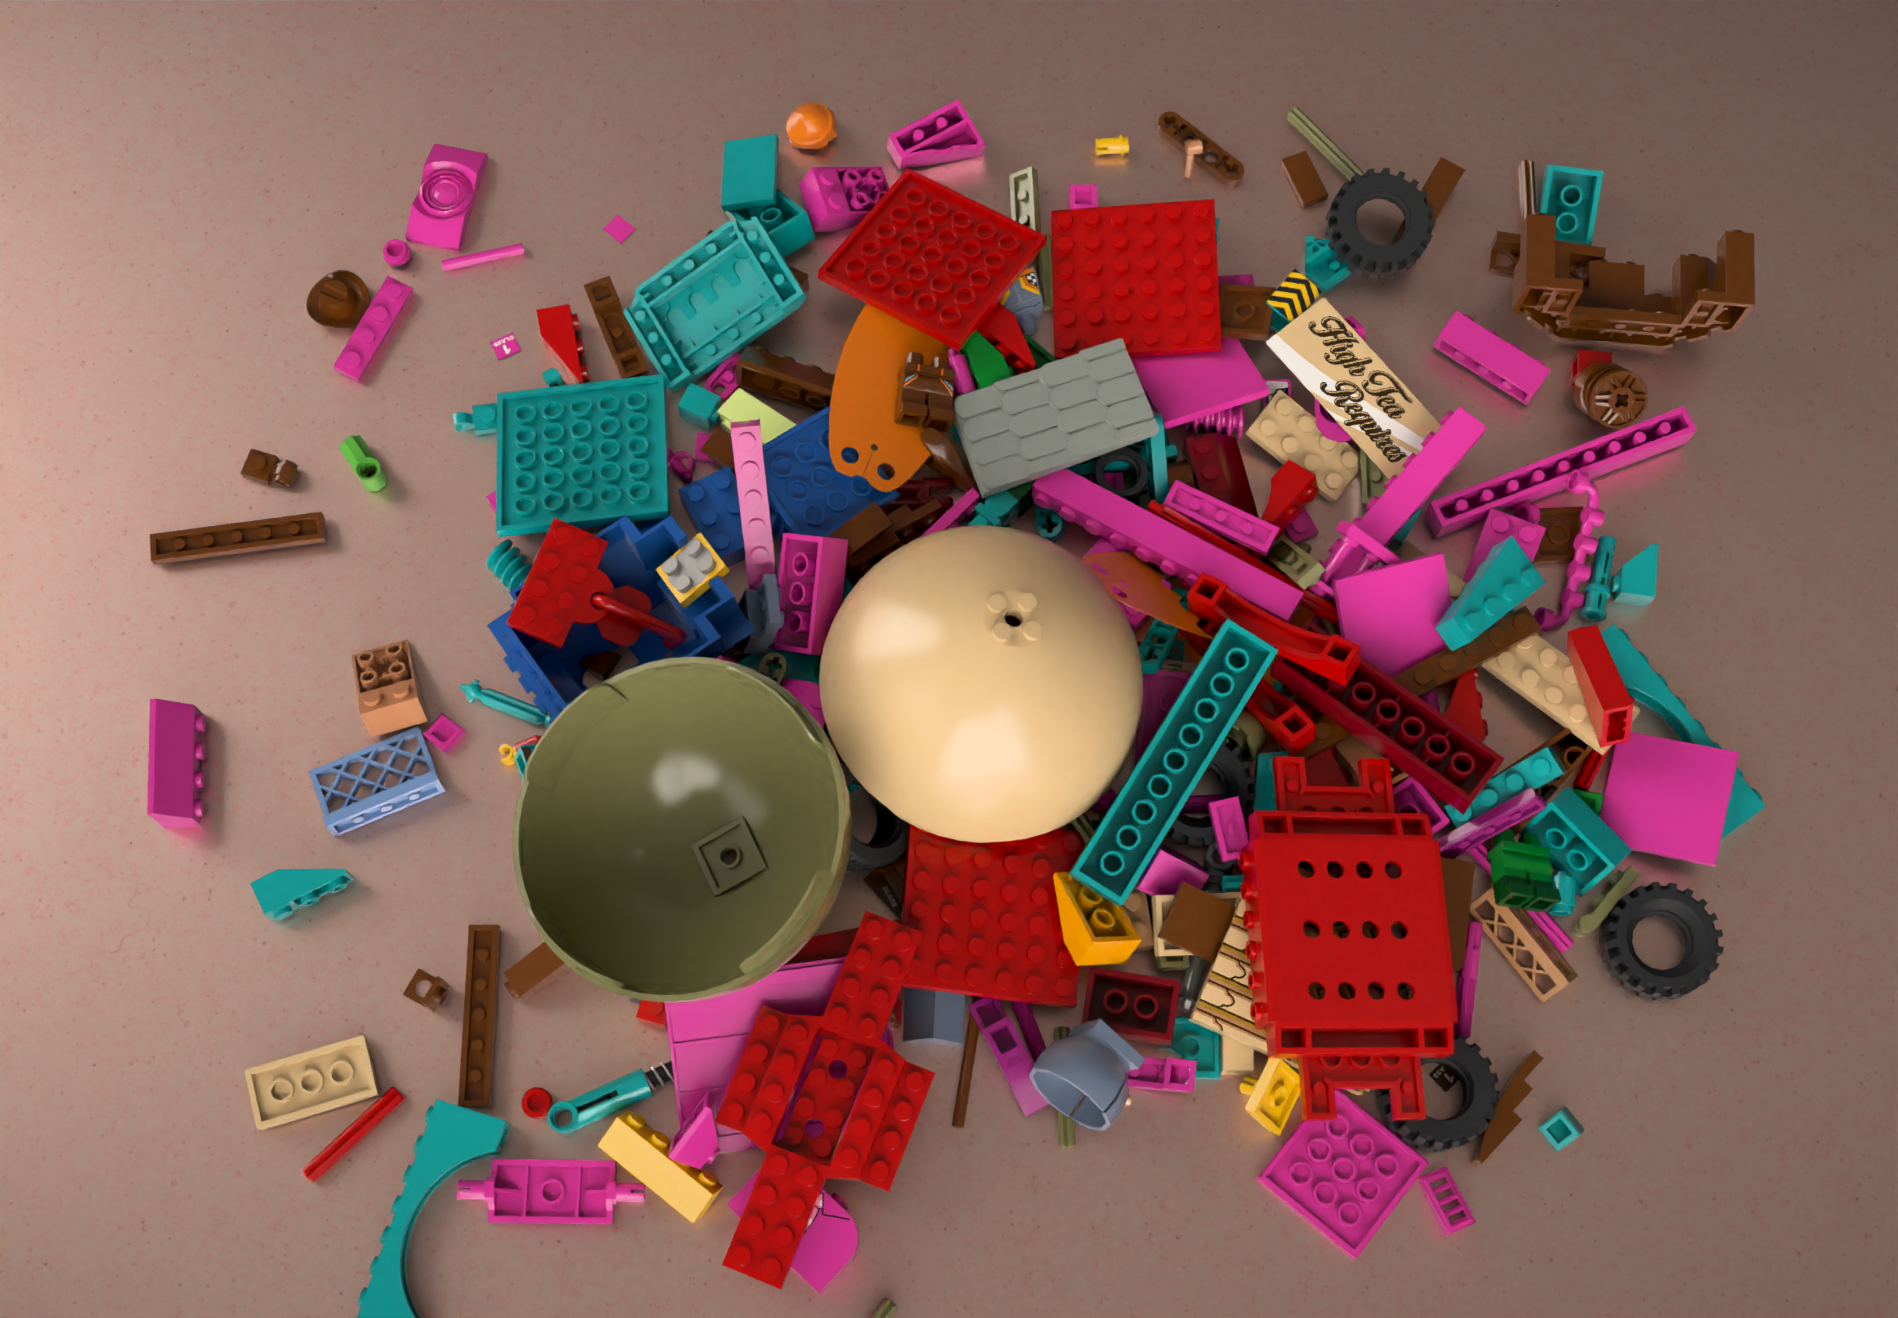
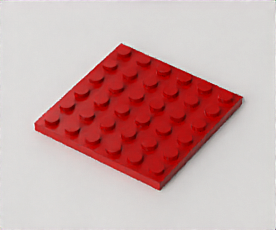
M907 168L817 271L818 279L959 351L1045 246L1047 236Z
M1215 199L1051 211L1054 358L1060 360L1079 354L1081 350L1119 338L1123 339L1130 358L1222 352Z
M909 823L901 924L923 932V937L903 987L1074 1009L1077 1006L1079 966L1074 962L1064 943L1053 875L1055 872H1070L1085 847L1078 831L1057 828L1048 833L1027 839L976 843L938 836Z

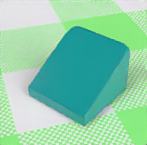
M1563 1106L1538 1126L1557 1152L1584 1132L1582 1125L1566 1106Z

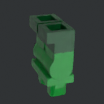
M1505 830L1494 836L1495 847L1487 855L1488 861H1491L1490 868L1495 905L1516 909L1521 907L1522 910L1545 913L1561 901L1559 889H1553L1551 879L1552 868L1551 862L1548 859L1550 850L1548 847L1540 846L1538 835L1524 834L1518 839V842H1515L1512 830Z

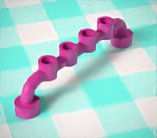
M1577 469L1569 474L1566 488L1568 491L1579 495L1586 492L1588 502L1580 515L1582 526L1580 534L1576 536L1573 543L1575 554L1573 561L1567 567V576L1569 578L1566 589L1560 595V603L1562 604L1560 613L1555 616L1553 610L1539 607L1533 615L1541 626V631L1544 632L1549 631L1552 627L1557 628L1564 625L1569 620L1573 608L1579 609L1583 605L1584 594L1578 592L1580 581H1587L1591 574V567L1584 564L1586 554H1593L1598 546V540L1591 537L1593 526H1601L1605 518L1604 511L1598 509L1600 498L1598 488L1589 480L1588 473Z

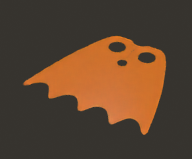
M1101 552L1083 557V562L1100 578L1106 591L1118 601L1163 622L1213 640L1214 637L1197 626L1196 623L1201 619L1180 605L1179 600L1182 599V596L1163 585L1161 579L1164 575L1148 567L1133 552ZM1095 563L1102 566L1108 572V575L1098 572L1092 564ZM1120 581L1125 582L1129 587H1125ZM1114 586L1121 589L1127 595V598L1118 596L1111 587Z

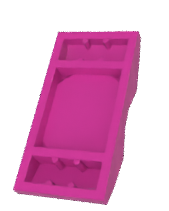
M434 144L424 164L419 192L411 206L406 233L407 241L460 251L488 159L487 153Z

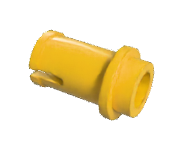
M1119 134V137L1095 138L1096 156L1120 153V156H1123L1124 153H1129L1128 136L1123 137L1122 134Z

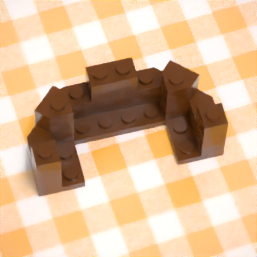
M1544 213L1527 214L1521 226L1520 259L1513 270V311L1518 315L1526 314L1528 322L1539 329L1546 328L1548 335L1555 340L1666 349L1675 346V341L1686 338V341L1692 342L1711 337V331L1723 329L1725 333L1735 331L1755 306L1754 233H1744L1741 230L1725 231L1717 243V264L1708 257H1700L1696 254L1680 255L1672 267V297H1664L1657 293L1644 295L1645 265H1638L1629 261L1615 263L1604 259L1590 260L1582 273L1584 284L1583 280L1570 277L1569 245L1555 242L1556 216H1547Z

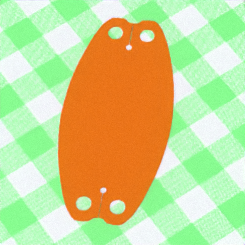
M868 304L864 306L845 341L836 369L830 401L829 450L836 471L850 477L862 476L868 479L872 487L886 493L903 485L931 455L921 441L920 434L924 430L922 423L919 427L894 423L899 382L898 373L904 366L905 359L911 351L921 353L923 355V365L931 366V361L934 357L939 356L949 359L947 351L952 347ZM955 388L953 393V400L958 397ZM906 414L904 415V416L907 417V418H913V417H915V416L906 415ZM933 419L931 420V421L934 422V423H940V422H942V421L933 420ZM871 445H877L878 449L873 451ZM846 447L854 448L859 454V459L855 463H847L841 456L842 450ZM883 463L891 465L895 471L894 477L889 480L881 478L877 472L878 466Z

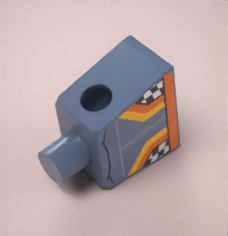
M1034 266L1025 269L999 301L1001 305L1015 315L1024 336L1027 334L1031 336L1038 332L1039 328L1035 320L1043 316V301Z

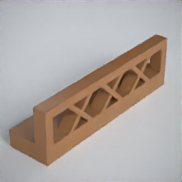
M1493 887L1471 903L1470 914L1477 922L1483 924V930L1542 1003L1578 977V974L1525 910H1522L1521 907L1516 909L1495 905ZM1485 900H1488L1495 908L1494 919L1485 917L1477 908ZM1500 925L1512 929L1514 932V942L1504 941L1499 935ZM1519 949L1527 950L1533 955V966L1522 964L1519 960ZM1539 973L1549 975L1556 984L1547 993L1538 983Z

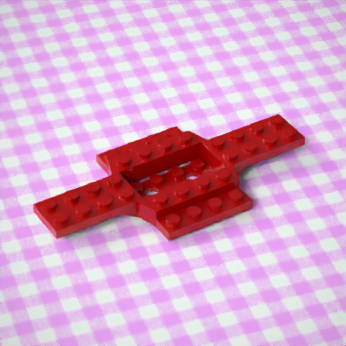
M865 911L823 1016L788 1015L762 1005L715 1119L716 1123L745 1134L767 1153L722 1263L723 1266L782 1289L827 1179L862 1181L890 1192L936 1075L935 1072L907 1062L883 1041L888 1022L923 937V932ZM820 1032L822 1040L780 1141L775 1142ZM873 1057V1059H872V1061H871V1064H870V1066H869V1069H868V1071H867V1074H866V1076H865V1079H864V1081H863V1084H862V1086H861V1089H860V1091H859V1094H858V1096H857V1099H856V1101H855V1104H854V1106H853V1109H852V1111H851V1114H850V1116H849V1119H848V1121H847V1124H846V1126H845L844 1132H843V1134H842V1137H841V1139H840V1142H839V1144H838V1147H837V1149H836V1152H835L834 1157H833L832 1162H831L832 1155H833V1153H834V1150H835V1148H836V1145H837V1143H838V1140H839V1138H840V1135H841V1133H842V1130H843L844 1125H845V1123H846V1120H847V1118H848L849 1112H850V1110H851V1107H852V1105H853V1102H854V1100H855V1097H856V1095H857V1092H858V1090H859V1087H860V1085H861V1082H862V1080H863V1077H864V1075H865V1072H866V1070H867V1067H868V1065H869V1062H870L871 1058ZM840 1060L847 1065V1072L842 1078H834L829 1073V1067L834 1061ZM812 1119H818L823 1123V1132L818 1137H810L806 1133V1124Z

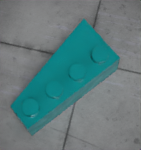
M1513 536L1491 548L1488 557L1479 565L1473 578L1461 590L1462 593L1458 599L1451 604L1436 625L1435 629L1451 651L1473 641L1546 583Z

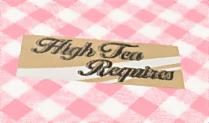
M1324 297L1266 341V344L1388 479L1394 474L1399 476L1405 469L1402 465L1412 453L1418 455L1424 448L1421 443L1431 431L1436 434L1442 427Z

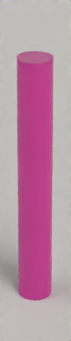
M519 243L441 260L443 270L448 271L525 254L523 244Z

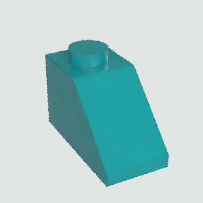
M1652 543L1624 564L1616 575L1612 576L1610 591L1614 592L1613 602L1648 606L1656 597L1659 544Z

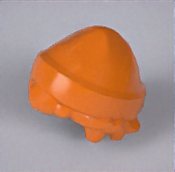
M808 102L800 105L790 114L786 124L791 145L798 149H821L826 147L828 141H832L837 136L836 118L834 112L821 103Z

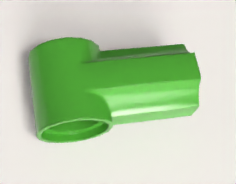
M351 435L343 440L339 449L358 476L363 487L370 492H377L383 489L387 483V476L360 435ZM376 472L374 476L367 477L369 473Z

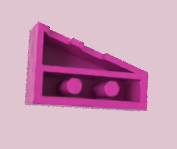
M957 99L888 135L886 148L899 170L981 157L986 144L961 102Z

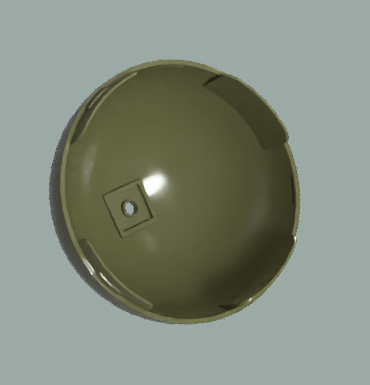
M679 657L649 662L628 669L584 691L554 719L531 753L525 767L524 780L518 797L513 824V858L519 891L526 911L548 947L567 966L595 985L619 995L663 1003L696 1002L722 997L745 989L780 969L808 943L826 919L843 883L849 861L852 840L850 796L841 764L824 730L806 707L777 682L754 669L715 658ZM732 849L736 850V861L731 865H726L724 862L726 852Z

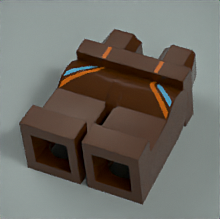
M909 352L904 366L898 373L899 382L894 423L912 427H919L922 423L923 429L931 427L939 432L946 433L955 421V411L952 410L955 371L950 370L948 358L934 357L931 361V366L923 365V355L921 353ZM906 414V415H911V416H915V417H913V418H907V417H905L904 415ZM933 419V420H938V421H942V422H940V423H934V422H932L931 420Z

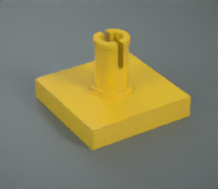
M1268 1059L1259 1079L1253 1078L1250 1075L1244 1076L1243 1080L1248 1082V1085L1241 1082L1240 1092L1251 1096L1245 1110L1270 1133L1280 1136L1301 1092L1299 1075L1284 1060Z

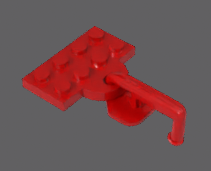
M555 517L505 624L559 649L562 648L572 623L579 625L597 623L600 634L604 639L622 647L633 645L638 640L643 628L663 636V643L667 649L677 648L687 637L684 630L649 615L651 601L645 593L630 586L613 588V584L608 576L597 568L609 543L608 541Z

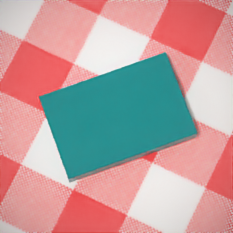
M777 134L725 142L721 207L724 212L776 204L779 152Z

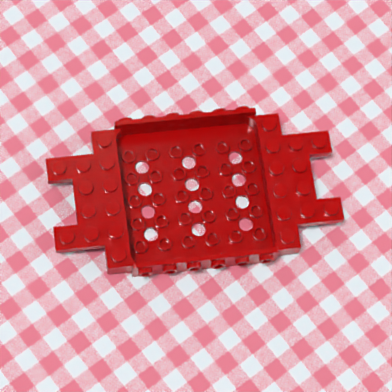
M1276 756L1272 759L1276 811L1255 810L1248 817L1250 842L1241 849L1238 856L1239 868L1243 869V881L1240 889L1241 897L1245 899L1246 911L1243 914V925L1248 930L1245 953L1247 959H1250L1251 968L1248 974V987L1253 992V1002L1250 1007L1251 1019L1255 1021L1256 1029H1266L1268 1059L1298 1058L1303 1121L1336 1120L1335 1090L1389 1089L1392 1121L1426 1119V1108L1420 1058H1446L1454 1054L1453 1024L1459 1022L1439 841L1433 840L1428 813H1395L1390 759L1361 758L1358 760L1360 787L1307 786L1305 757ZM1302 861L1310 863L1313 867V875L1309 878L1303 877L1298 871V864ZM1329 862H1336L1341 866L1342 875L1340 878H1334L1329 875L1327 871ZM1359 862H1364L1370 866L1371 876L1369 878H1362L1358 875L1356 866ZM1387 863H1395L1399 867L1400 876L1397 879L1390 878L1386 874L1385 866ZM1311 921L1317 925L1319 934L1316 938H1310L1305 935L1303 931L1305 922ZM1335 922H1342L1347 926L1348 935L1346 938H1339L1334 934L1333 924ZM1364 922H1371L1376 926L1377 936L1375 938H1367L1363 934L1362 925ZM1394 922H1399L1405 926L1406 936L1403 939L1396 938L1392 934L1391 926ZM1313 982L1319 983L1324 989V996L1320 1000L1312 998L1309 994V985ZM1345 982L1352 986L1354 990L1352 999L1346 1000L1340 996L1338 987L1341 983ZM1370 983H1377L1382 987L1383 996L1380 1000L1373 999L1369 995L1368 986ZM1400 983H1406L1412 988L1413 994L1411 999L1405 1000L1399 996L1397 987Z

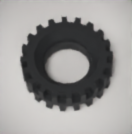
M1374 168L1367 169L1365 175L1360 176L1357 173L1350 182H1345L1337 195H1335L1326 216L1327 226L1325 228V235H1329L1330 238L1328 243L1329 249H1335L1338 254L1336 260L1339 263L1344 260L1349 264L1347 270L1351 273L1357 269L1363 272V278L1368 279L1370 274L1378 276V280L1384 279L1388 274H1393V277L1400 275L1402 270H1409L1413 267L1433 236L1431 233L1435 227V220H1432L1434 206L1433 204L1428 205L1426 201L1429 196L1427 191L1420 192L1416 188L1419 183L1417 180L1413 179L1410 183L1403 179L1405 176L1404 172L1399 171L1398 175L1395 176L1390 174V168H1383L1381 173H1375ZM1373 199H1385L1394 203L1403 212L1406 220L1403 236L1395 243L1389 245H1376L1367 241L1359 233L1356 226V213L1365 202Z
M1224 739L1209 763L1208 768L1212 769L1220 778L1223 788L1222 800L1238 796L1245 821L1251 813V804L1255 801L1256 794H1253V784L1256 783L1255 776L1251 777L1249 771L1251 765L1248 760L1244 761L1239 754L1241 750L1237 746L1233 748L1226 743L1227 739ZM1180 812L1164 839L1167 837L1175 841L1174 844L1180 846L1189 845L1191 848L1210 846L1217 843L1210 815L1195 818L1188 817Z
M1653 882L1645 887L1641 885L1622 897L1608 913L1609 915L1600 927L1604 931L1603 936L1599 938V945H1604L1605 950L1601 958L1603 962H1609L1612 968L1608 972L1613 978L1617 975L1623 981L1621 987L1624 990L1631 988L1637 991L1636 996L1642 999L1649 996L1653 997V1001H1662L1668 998L1674 1000L1705 984L1710 979V974L1717 970L1719 963L1716 962L1717 957L1723 954L1724 948L1718 946V939L1723 937L1722 929H1715L1713 922L1718 919L1716 914L1709 915L1704 909L1708 903L1704 899L1697 901L1691 897L1694 891L1689 888L1684 891L1678 890L1675 883H1669L1666 886H1660L1659 882ZM1652 916L1663 917L1675 923L1682 932L1686 943L1685 954L1680 963L1674 968L1666 970L1651 968L1643 963L1635 953L1632 943L1633 931L1642 919Z

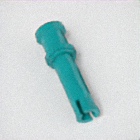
M1600 536L1598 538L1591 583L1586 586L1584 591L1586 601L1580 615L1589 621H1604L1607 617L1605 606L1607 599L1611 596L1608 582L1617 540L1611 536Z

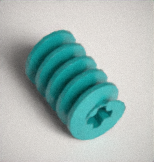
M507 539L493 549L487 558L486 567L493 571L496 578L501 579V583L508 587L510 592L526 581L533 563L525 565L527 557L525 555L518 556L520 549L517 547L511 548L513 542Z

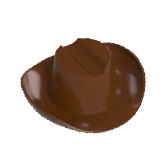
M336 270L324 276L313 286L307 298L306 309L309 316L322 326L347 328L360 322L370 306V296L365 283L359 276L350 271Z

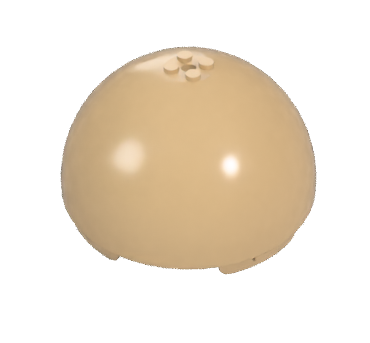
M974 525L950 528L917 538L891 552L876 563L859 580L843 601L827 634L820 661L819 687L824 719L831 739L851 773L869 793L900 819L935 835L959 841L988 843L1027 839L1048 833L1082 815L1099 801L1120 774L1135 742L1143 704L1144 681L1140 652L1129 619L1119 601L1106 591L1100 578L1079 557L1046 538L1008 527ZM1013 615L1020 620L1021 625L1012 627L1006 623L1005 617Z

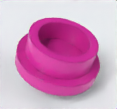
M392 239L385 244L383 257L389 265L401 266L410 259L411 250L406 242Z

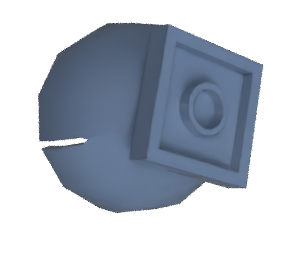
M1097 1019L1075 1025L1068 1034L1070 1037L1054 1041L1036 1060L1029 1076L1035 1089L1049 1104L1066 1117L1071 1115L1083 1096L1086 1095V1098L1071 1120L1089 1129L1105 1131L1121 1114L1129 1097L1128 1072L1139 1069L1145 1058L1105 1022Z

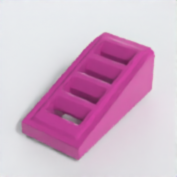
M1447 1166L1418 1178L1444 1236L1476 1223ZM1443 1177L1445 1184L1432 1189L1429 1183ZM1449 1189L1451 1195L1440 1200L1436 1198L1435 1194ZM1451 1201L1455 1202L1456 1207L1443 1211L1442 1205ZM1459 1212L1462 1218L1450 1223L1447 1217Z

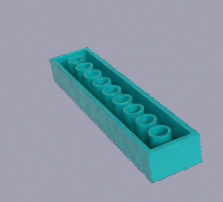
M1227 618L1084 847L1068 876L1117 907L1125 903L1271 664L1278 649Z

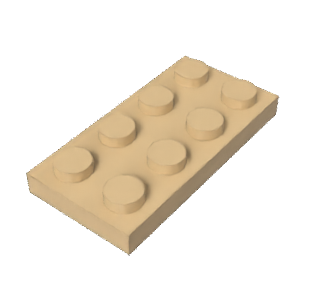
M1279 390L1245 432L1248 437L1283 465L1289 459L1316 475L1318 493L1331 504L1336 501L1361 468V456L1346 442L1332 441L1323 436L1318 430L1316 418L1282 390Z
M365 1035L244 1070L255 1124L259 1131L380 1095L368 1040Z

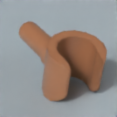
M1199 138L1190 139L1185 143L1187 163L1184 177L1191 178L1194 155L1203 153V144Z

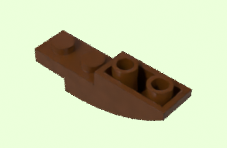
M934 499L914 511L907 504H904L887 516L894 525L851 557L849 561V579L853 582L862 578L876 563L900 548L901 544H907L917 535L927 531L942 517V505L938 500Z

